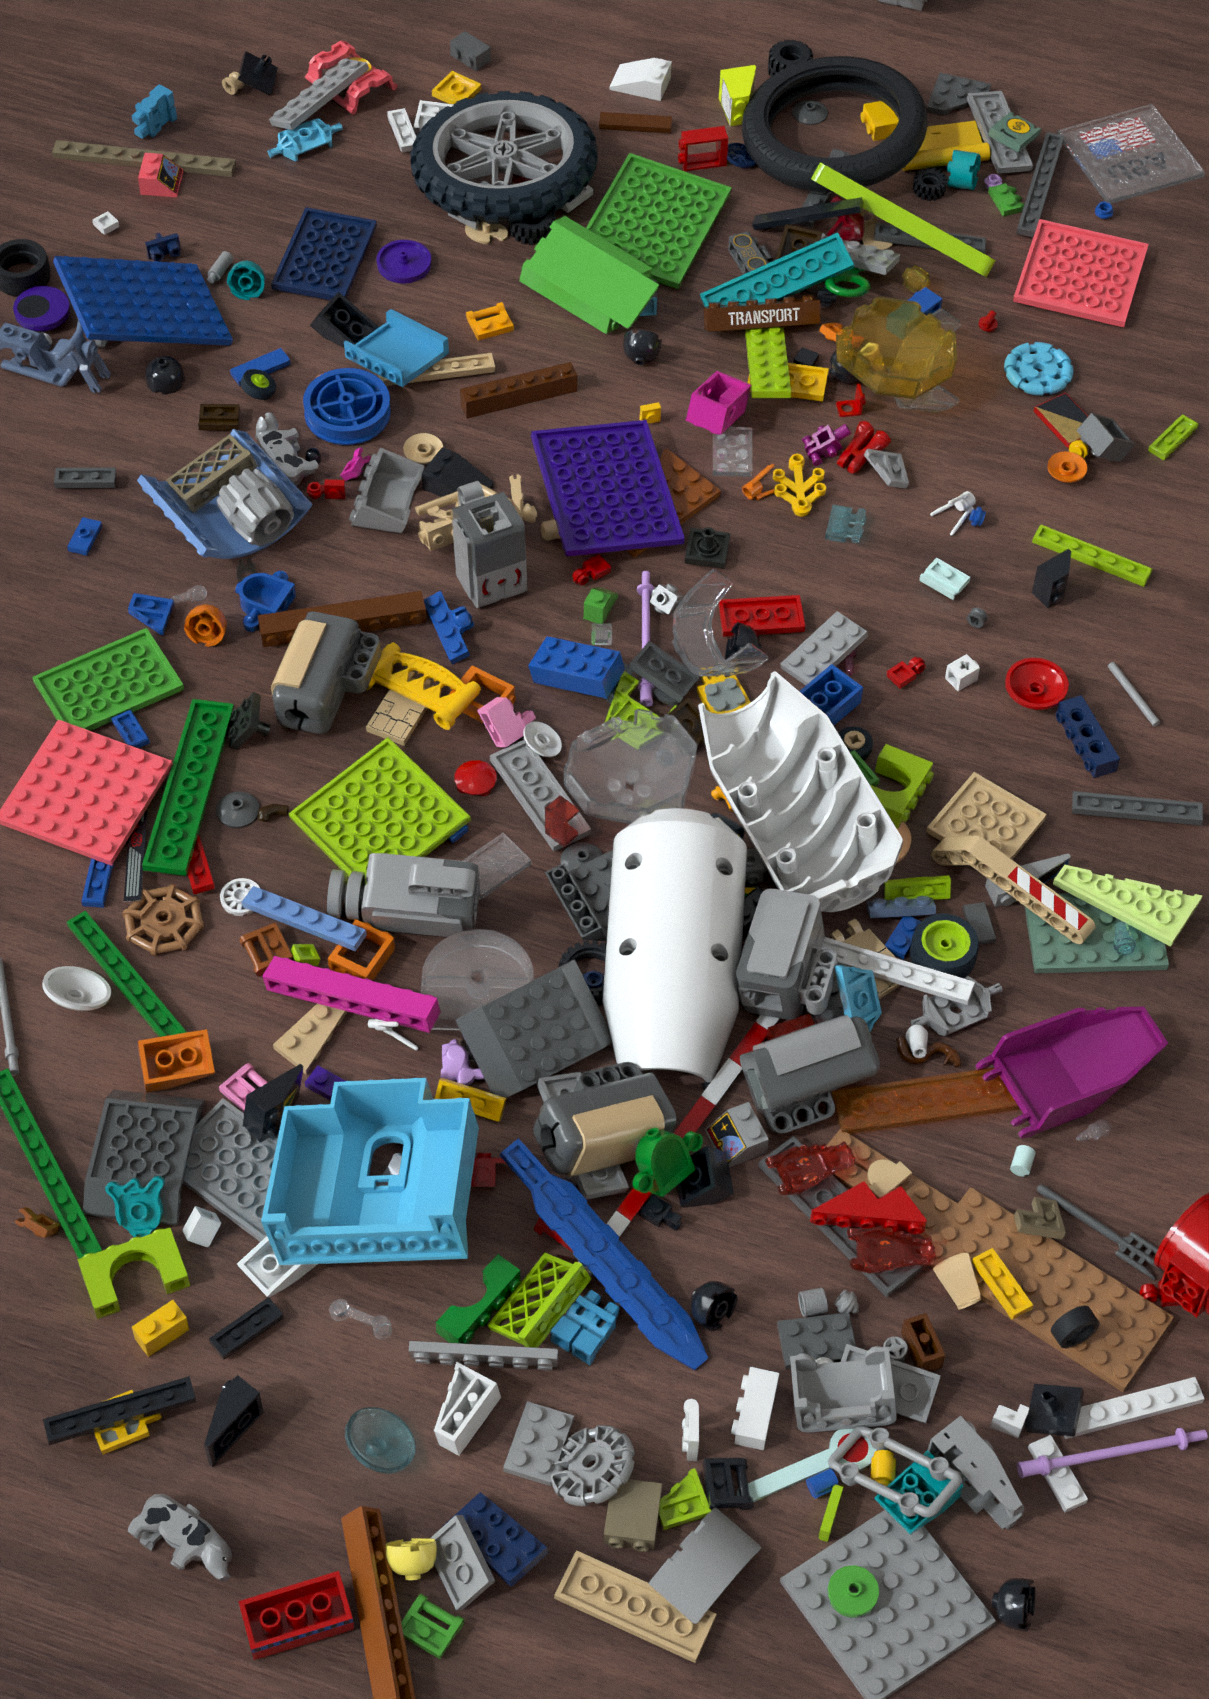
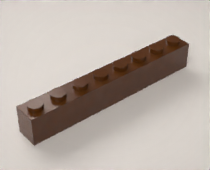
M422 591L258 615L263 647L289 644L298 624L305 620L309 612H319L352 619L358 623V628L362 632L426 623V608Z

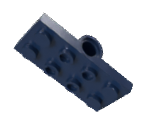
M481 1492L455 1514L464 1516L488 1567L511 1587L549 1553L548 1548Z

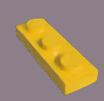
M445 1078L439 1079L434 1098H469L474 1114L497 1122L502 1118L507 1099Z
M993 1248L972 1259L971 1263L1012 1320L1032 1310V1302Z

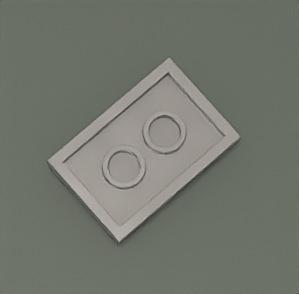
M527 1401L505 1461L503 1472L551 1486V1474L554 1473L555 1469L553 1462L559 1461L562 1450L560 1448L566 1444L574 1421V1415Z
M455 1515L431 1539H435L437 1545L434 1565L455 1609L463 1610L491 1586L495 1579L464 1516Z

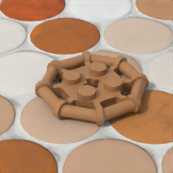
M174 884L152 890L143 889L141 900L134 901L122 913L125 919L127 941L140 946L154 956L158 953L187 949L190 941L200 930L204 929L205 923L202 921L199 905L200 899L178 889ZM174 896H175L176 898H178V899H180V900H182V901H184V902H183V903H180V902L174 900L173 898H174ZM156 897H162L163 900L157 901ZM144 902H146L147 904L144 906V908L141 911H138V909L144 904ZM191 909L193 919L186 918V910ZM165 916H168L167 920L164 922H161L159 920V917L163 918ZM134 919H140L141 926L135 929ZM185 926L191 927L183 937L179 935ZM146 934L154 939L151 943L140 936ZM172 938L176 940L174 942L159 944L160 940L164 942L170 941Z

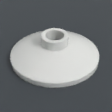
M530 722L526 725L523 731L524 739L534 752L544 757L558 755L561 751L562 743L558 734L550 726L542 722Z

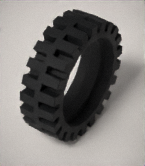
M586 940L583 941L581 946L578 942L574 948L570 946L567 949V953L564 952L562 954L558 967L572 960L577 962L585 958H596L605 961L607 944L601 942L598 945V941L593 940L592 945H589V941ZM604 986L590 989L599 1006L603 1005Z

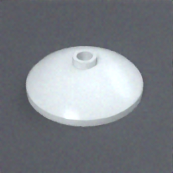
M62 966L54 968L45 974L42 983L44 992L53 1002L75 1011L96 1010L106 1005L111 996V988L104 978L95 972L80 967Z

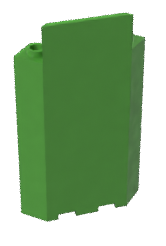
M566 216L553 221L549 227L552 230L546 239L542 237L534 248L536 251L531 260L527 259L524 262L519 281L605 334L616 330L620 324L627 329L631 328L658 290L659 284L651 280L653 268Z

